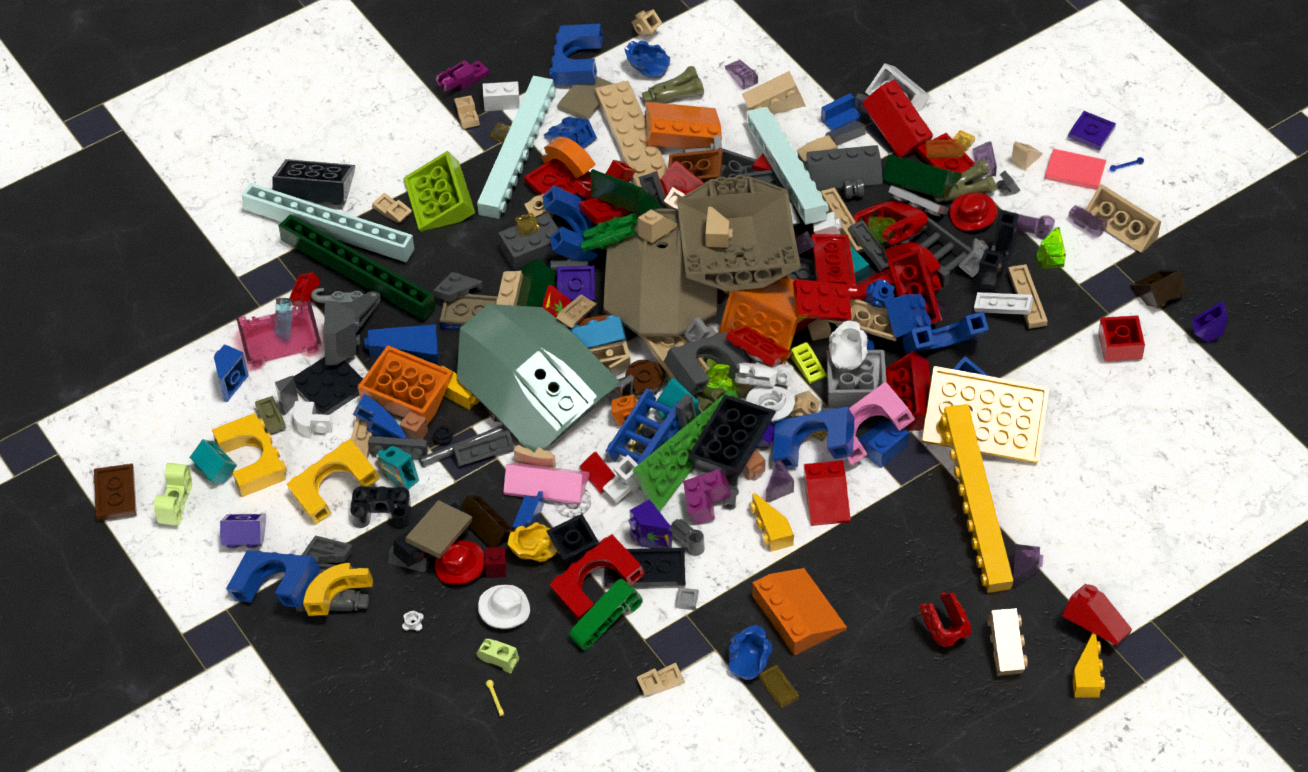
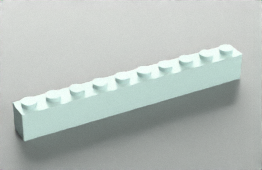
M538 76L532 77L477 202L478 215L499 219L501 214L505 212L506 202L512 196V188L517 185L518 174L523 171L524 160L527 161L529 149L534 145V137L539 134L540 123L544 122L545 112L549 110L551 98L555 96L556 87H554L553 79Z
M767 107L747 111L748 128L782 186L788 190L789 198L805 225L826 220V212L829 211L828 204L822 199L821 192L816 189L815 182L810 179L809 172L805 171L803 162L799 161L797 152L793 151L791 142L787 141L786 134L781 131L780 124L775 121L774 114Z
M249 183L241 195L244 210L281 222L291 214L336 240L403 262H407L415 250L413 235L253 183Z

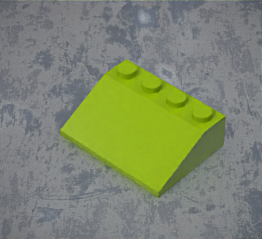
M448 150L404 177L420 231L458 223L475 213L460 163Z

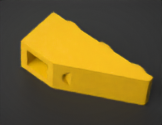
M752 493V502L749 503L752 514L755 513L757 516L756 524L758 529L763 531L762 538L764 544L769 546L771 552L793 546L794 534L788 519L756 493Z
M1094 633L1074 669L1072 679L1074 698H1099L1101 690L1105 688L1104 677L1100 676V672L1103 670L1102 659L1098 658V654L1101 652L1100 641L1096 640V634Z

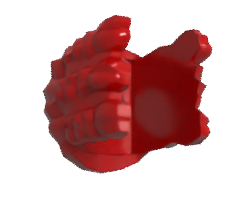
M943 592L940 594V598L952 621V625L944 630L933 604H920V612L923 616L924 624L930 631L931 638L940 646L949 647L954 645L956 640L961 637L966 638L970 636L972 628L965 610L957 601L956 595Z

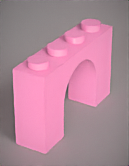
M886 382L849 408L855 417L853 456L845 458L851 465H854L867 455V452L856 438V431L859 425L867 418L876 415L885 416L890 419L899 431L915 420L909 408Z

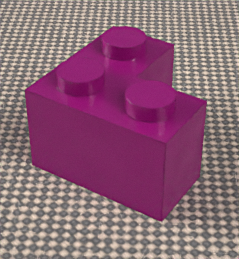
M720 469L683 481L688 514L697 525L715 519L713 502L731 497L729 482Z

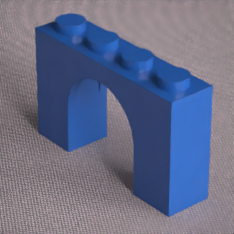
M601 24L560 26L559 33H556L557 44L554 45L555 55L552 56V68L549 70L550 78H553L554 85L596 84L597 67L595 59L575 60L567 57L577 50L602 48L603 32Z
M556 186L551 187L542 196L545 210L564 218L574 230L573 232L563 227L559 228L550 237L552 251L574 261L588 260L590 263L598 256V251L593 249L585 253L581 248V241L586 240L583 231L593 228L592 220L579 210V202L586 201V199Z
M984 312L965 316L962 320L942 328L931 330L930 326L911 330L902 338V343L906 355L912 351L920 354L978 339L989 328Z
M848 406L775 421L772 460L780 470L798 467L801 443L807 436L817 431L828 432L827 449L834 459L853 456L855 417Z
M247 550L226 590L234 601L251 603L265 579L275 573L285 572L275 595L283 606L300 608L304 601L306 590L317 577L320 567L310 555L303 556L291 553L281 554L277 552Z

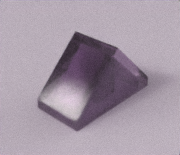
M781 460L776 461L766 488V502L769 503L794 492V480Z

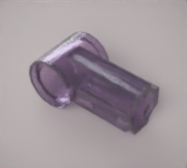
M1019 215L1017 230L1034 233L1039 239L1048 240L1052 236L1055 220L1048 215L1041 216L1040 218Z

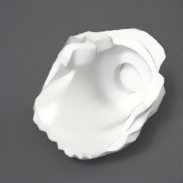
M846 321L832 332L829 337L830 357L836 368L856 369L863 363L868 353V340L866 333L860 330L859 323Z

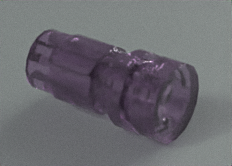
M1074 205L1069 211L1068 217L1074 220L1073 223L1081 228H1086L1088 232L1096 237L1101 236L1107 228V221L1097 215L1094 216L1084 208Z

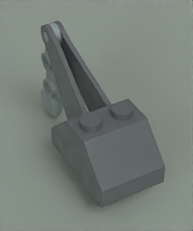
M324 288L312 291L311 297L314 301L325 303L324 341L326 365H337L356 354V346H360V334L356 333L380 304L379 292L370 291L364 295L360 291L352 293L336 291L332 295L319 296L317 294L323 292Z

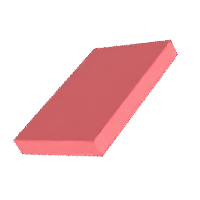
M1053 149L1045 179L1097 190L1101 182L1106 160Z

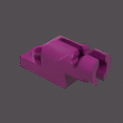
M463 60L457 65L449 67L446 72L443 71L436 75V81L440 88L444 86V91L451 90L456 86L463 91L488 76L489 69L479 60L471 65L466 60Z

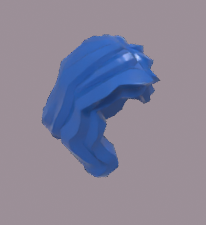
M643 40L638 43L631 41L624 48L630 65L643 76L660 77L670 66V57L658 44L649 45Z
M752 625L741 633L736 634L730 640L728 649L730 673L745 680H752L763 672L772 652V644L767 639L763 628L758 625Z

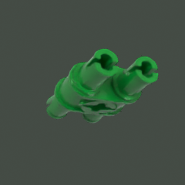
M634 213L621 218L614 217L612 220L599 222L597 226L584 230L583 235L586 240L581 241L582 250L586 253L597 248L604 249L606 246L615 243L619 244L625 238L635 236L636 232L633 225L638 224L637 217Z

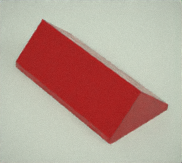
M921 248L888 260L898 296L922 294L926 302L927 314L931 319V327L940 323L942 316Z

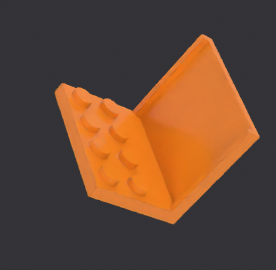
M786 275L764 288L731 290L719 333L721 334L746 325L790 350L797 323L805 319L796 317L793 290L794 280Z

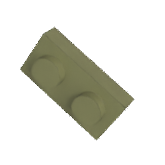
M273 396L255 402V407L265 424L267 433L271 434L286 428Z

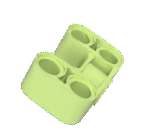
M167 463L165 467L167 489L165 495H156L154 511L158 523L179 526L188 494L192 488V476L188 465Z

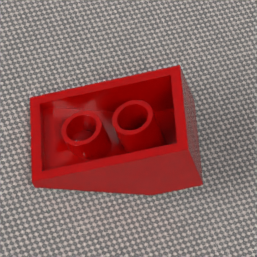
M843 460L804 464L803 479L811 526L851 522Z
M1084 584L1070 596L1062 617L1115 645H1118L1132 631V628L1105 594L1090 584Z

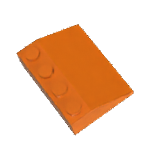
M646 102L647 146L680 149L710 148V143H714V136H721L722 140L721 123L716 108Z
M387 345L358 385L360 399L366 394L386 411L405 418L409 411L425 417L428 426L437 413L453 376V371Z
M805 568L772 573L752 582L753 598L794 656L847 630L846 625Z

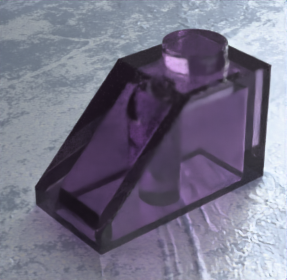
M1016 544L1011 589L1018 588L1037 575L1038 567L1043 565V555H1040V547Z

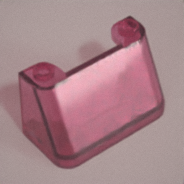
M311 301L301 303L302 306L298 307V309L295 306L292 307V310L259 318L254 316L251 317V321L250 319L246 320V316L236 318L247 364H252V367L262 365L265 361L306 351L308 353L319 351L318 348L322 346Z

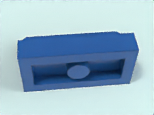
M851 93L821 107V120L831 131L861 119V114L854 108V96Z
M538 491L536 498L525 495L512 526L514 530L519 526L527 528L538 521L544 506L543 491Z

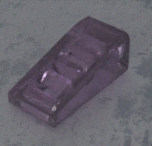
M740 59L725 65V69L743 90L758 83L757 73Z

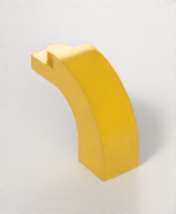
M344 563L320 573L310 583L304 596L303 604L308 616L328 615L332 599L343 590L372 587L373 578L369 568L352 569L350 563Z

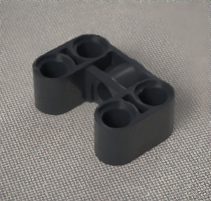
M359 486L355 488L352 493L350 508L353 525L357 528L368 526L371 512L390 513L392 525L396 529L406 528L409 525L411 514L409 490L405 487Z

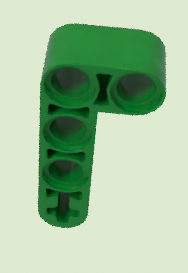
M624 579L617 580L571 629L568 635L569 638L582 650L589 649L626 609L630 612L636 611L641 606L643 598Z

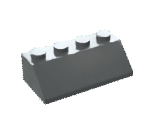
M878 145L810 151L806 153V169L809 172L810 179L815 182L818 191L834 187L836 191L843 190V181L855 182V180L862 179L864 188L883 186L881 157Z

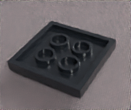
M325 357L293 376L297 392L306 402H314L316 412L319 415H330L358 397V385L363 380L345 360L337 365H326Z

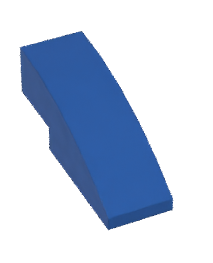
M364 394L353 415L369 424L366 430L377 437L405 439L406 435L396 420L380 404Z

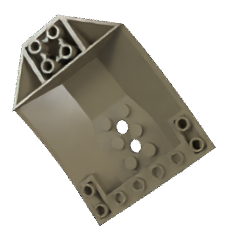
M737 175L731 178L718 177L711 179L677 200L686 278L724 291L764 288L801 268L787 189L749 176ZM708 207H713L729 220V229H733V240H729L728 248L706 247Z
M655 209L653 211L676 222L677 227L651 243L638 236V224L633 225L636 232L635 236L625 238L619 244L615 243L607 246L604 312L610 316L616 315V317H620L623 325L639 336L678 337L686 332L695 318H701L702 321H705L717 314L718 288L686 278L678 209ZM634 213L638 220V217L641 215ZM659 245L667 246L666 248H658Z

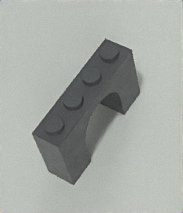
M728 331L721 334L716 333L708 338L703 337L695 342H687L682 346H674L668 350L664 363L677 381L692 395L704 391L710 381V378L698 363V357L709 358L718 363L732 382L735 381V373H739L737 364L751 363L740 347L732 345L731 341L726 339Z

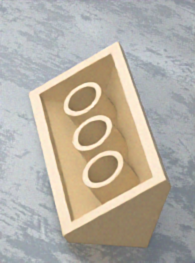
M1103 184L1099 185L1082 214L1088 220L1141 253L1159 235L1161 225L1159 219Z
M858 299L850 300L852 316L850 321L859 323L860 330L889 340H897L885 307L875 308L868 302ZM825 320L838 325L844 323L842 321Z

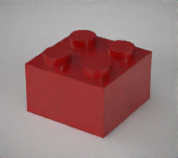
M1139 315L1101 317L1098 334L1104 362L1142 359L1145 342Z

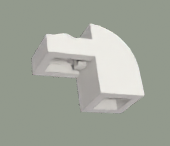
M295 401L293 416L296 429L302 436L312 438L313 432L332 433L333 423L331 415L316 414L314 402Z
M629 455L614 467L617 475L603 487L604 491L616 503L630 491L634 494L640 487L632 471L638 464Z

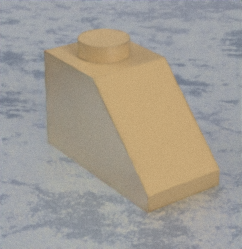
M708 207L706 247L728 248L729 240H733V229H729V220L713 207Z
M651 209L638 217V236L651 243L677 227L676 222Z

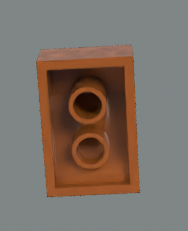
M715 149L669 154L668 169L677 160L706 183L711 179L721 177L723 150Z

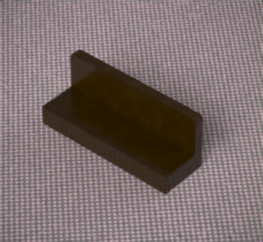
M467 495L460 506L466 513L472 516L470 529L490 548L498 547L503 538H509L510 533L515 531L480 496Z

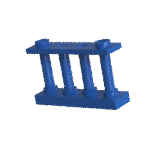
M647 388L613 440L608 444L605 452L612 461H616L619 455L624 457L629 455L639 465L680 429L675 408L679 402L677 401L672 408L656 401V397ZM650 408L668 415L663 423L645 417ZM640 424L657 430L652 439L635 433ZM630 439L647 446L642 455L625 449Z

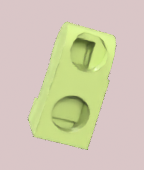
M485 639L477 651V656L482 661L500 666L510 674L519 661L516 647L496 640Z

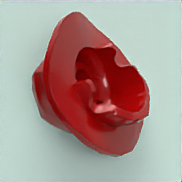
M982 193L961 195L953 201L950 207V217L953 225L965 232L976 231L990 226L995 221L998 212L993 199Z
M456 541L440 559L436 557V574L445 584L459 585L474 581L485 568V554L476 543Z

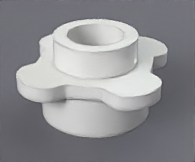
M416 611L404 614L402 628L405 631L409 629L420 631L422 629L421 621L424 619L423 614Z

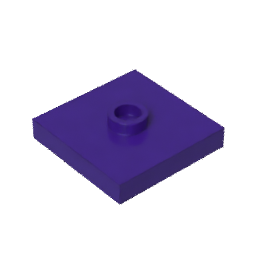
M1083 111L1069 131L1068 138L1101 150L1116 128V123Z
M594 266L557 267V290L568 297L571 302L580 294L595 302Z

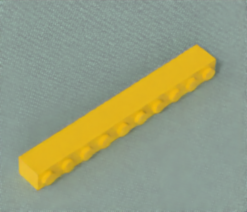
M967 403L947 406L944 408L943 415H941L942 426L946 427L945 439L947 444L950 443L951 446L949 450L950 459L955 462L954 475L956 479L959 478V495L964 498L963 511L964 514H968L967 527L969 532L973 534L972 547L973 550H977L976 563L977 567L982 570V586H986L987 593L1010 590L1013 584V577L969 405Z

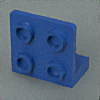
M571 116L565 117L560 124L552 126L544 134L545 138L553 140L557 137L569 138L582 148L597 139L589 120L573 118Z

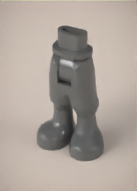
M350 588L343 590L332 599L329 611H358L359 608L367 609L370 596ZM303 603L300 608L296 607V610L299 612L306 611Z

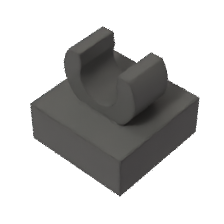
M1006 170L999 174L1003 180L998 181L996 186L999 189L1005 186L1000 191L1003 195H1007L1010 190L1014 194L1020 191V188Z

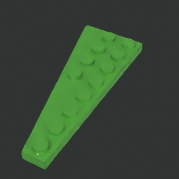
M729 390L725 393L726 395L738 398L735 391ZM724 395L632 470L646 499H650L659 512L693 469L688 455Z

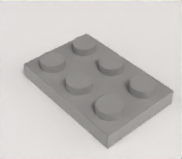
M891 185L888 191L894 194L892 198L906 203L910 201L909 205L916 208L924 209L925 207V212L939 217L941 214L947 215L949 210L945 206Z

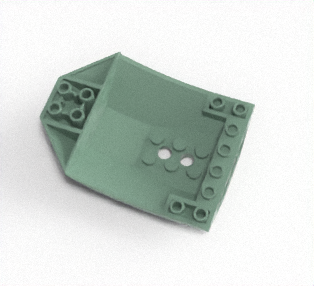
M488 304L460 328L457 380L524 447L529 448L532 452H535L538 447L543 450L549 448L610 395L619 383L617 378L567 327L542 307ZM537 370H543L546 373V377L543 380H538L535 377ZM556 384L559 387V391L552 393L548 390V386Z

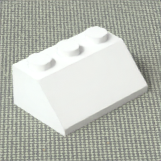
M885 63L865 92L870 96L880 86L895 79L917 112L921 111L930 95L895 66Z

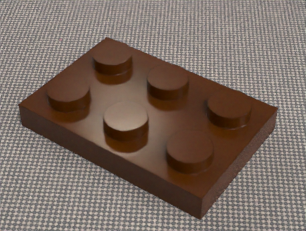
M133 463L94 469L97 521L137 515Z

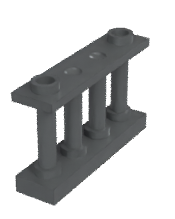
M927 216L928 223L924 228L909 238L892 245L890 244V247L907 243L922 231H925L930 237L920 245L928 248L936 241L944 245L943 248L934 254L937 261L949 251L955 253L958 257L945 267L940 265L941 269L936 270L940 284L944 288L949 284L950 272L972 251V248L966 246Z

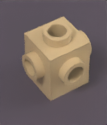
M654 9L647 12L644 10L635 15L636 19L632 21L635 31L640 36L654 34L657 31L656 29L663 24Z
M543 195L535 196L531 201L524 204L531 219L547 213L550 217L554 216L553 213L545 210Z
M809 390L794 396L795 405L790 413L793 418L817 413L821 402Z

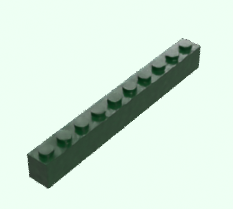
M290 214L278 225L282 241L370 291L379 292L381 297L423 321L436 309L432 293Z

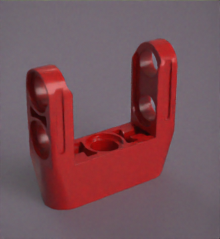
M896 199L875 204L857 212L853 216L856 223L863 217V221L869 228L883 221L891 223V225L886 227L882 236L884 242L891 245L915 235L928 223V218L922 210ZM877 211L876 217L872 219L873 213ZM893 231L892 237L888 239L889 233Z

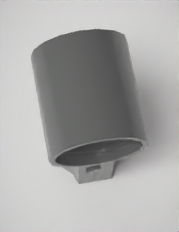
M676 519L672 522V535L687 547V552L693 556L702 554L705 550L703 533L700 530L693 529L682 519Z

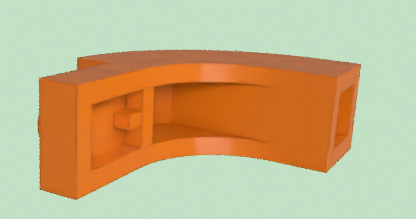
M557 137L544 147L546 154L541 157L544 163L552 159L562 161L576 178L584 175L596 165L580 145L566 137Z

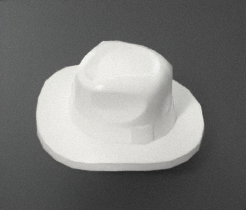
M756 386L749 391L746 398L747 402L776 411L770 423L786 418L793 411L795 405L793 394L789 390L777 386Z
M497 585L489 588L480 596L478 612L481 619L489 626L509 629L527 621L530 614V605L526 595L518 587L513 585Z

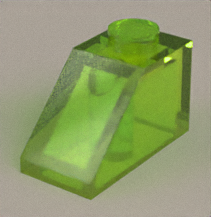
M1056 227L1041 242L1040 250H1037V261L1041 262L1042 269L1059 268L1065 265L1066 253L1060 227Z

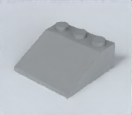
M827 350L828 406L836 408L848 406L850 408L886 382L884 350H867L868 353L863 363L858 368L849 370L847 368H836L832 363L830 350Z

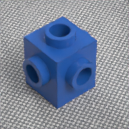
M876 280L868 285L864 302L871 303L875 308L885 307V301L894 298L893 291L895 287L889 285V282L886 280Z

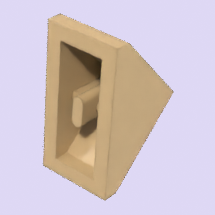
M1015 141L1011 162L1026 170L1043 153L1029 144Z

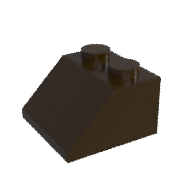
M1159 270L1131 284V288L1148 306H1156V308L1165 306L1169 300L1179 299L1182 297L1181 294L1188 291L1180 270Z

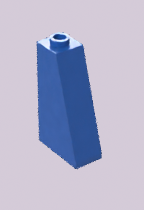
M436 324L368 330V338H365V349H369L371 357L379 358L388 345L439 366Z

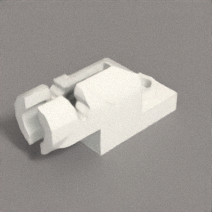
M755 361L754 364L738 363L739 373H735V381L741 384L774 387L775 384L790 386L793 366L786 364L769 366L762 361Z

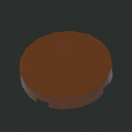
M646 359L631 363L625 374V378L630 374L633 376V392L637 394H643L647 388L654 393L662 386L664 378L662 368L657 363L649 362Z

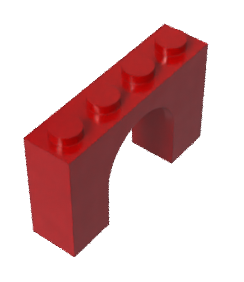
M613 534L603 538L599 545L587 551L583 558L571 564L567 571L555 577L552 583L549 584L554 594L578 621L594 606V603L582 591L583 582L589 573L599 568H609L617 572L631 586L645 575L640 563Z

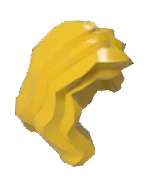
M538 522L533 523L527 528L519 526L514 532L510 533L508 545L512 552L520 559H532L542 562L547 561L558 553L546 530L551 528Z

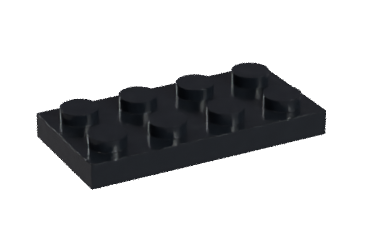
M685 548L627 549L640 563L645 572V575L636 581L632 587L686 586ZM604 568L605 587H611L617 580L622 579L614 570Z

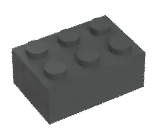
M548 213L529 220L534 224V228L530 231L522 230L521 224L498 232L500 248L514 271L520 270V268L535 259L544 261L559 255L552 251L550 237L558 228ZM525 222L522 227L525 230H529L532 224Z

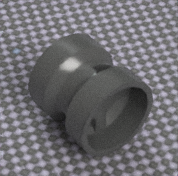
M862 179L855 180V182L843 181L845 199H851L853 196L858 198L864 197Z

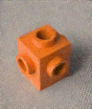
M634 394L612 400V414L618 426L623 425L638 401H636Z

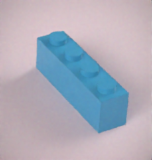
M616 315L607 316L605 320L600 322L598 320L589 321L587 325L581 327L579 325H575L573 328L568 327L588 349L621 341L627 342L622 320L620 317H616Z

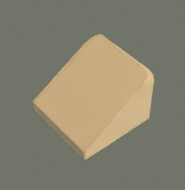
M816 319L807 325L813 341L827 338L831 335V327L828 321Z

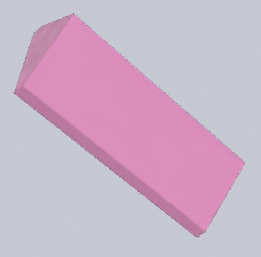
M513 462L506 464L504 495L525 497L526 495L536 498L538 491H543L544 500L580 505L590 474L585 471Z

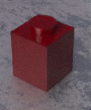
M505 547L485 548L486 578L507 577Z

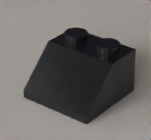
M583 514L546 530L564 562H578L587 551L594 549L600 544Z

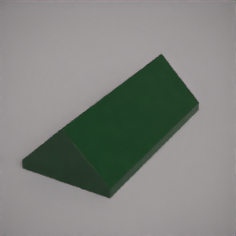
M888 155L882 179L887 184L944 198L962 177V173Z
M594 169L590 172L592 197L639 215L646 213L650 209H658L661 206L659 202L637 185Z
M535 259L519 270L522 271L523 279L517 306L542 307L548 285L554 287L556 272L540 260Z

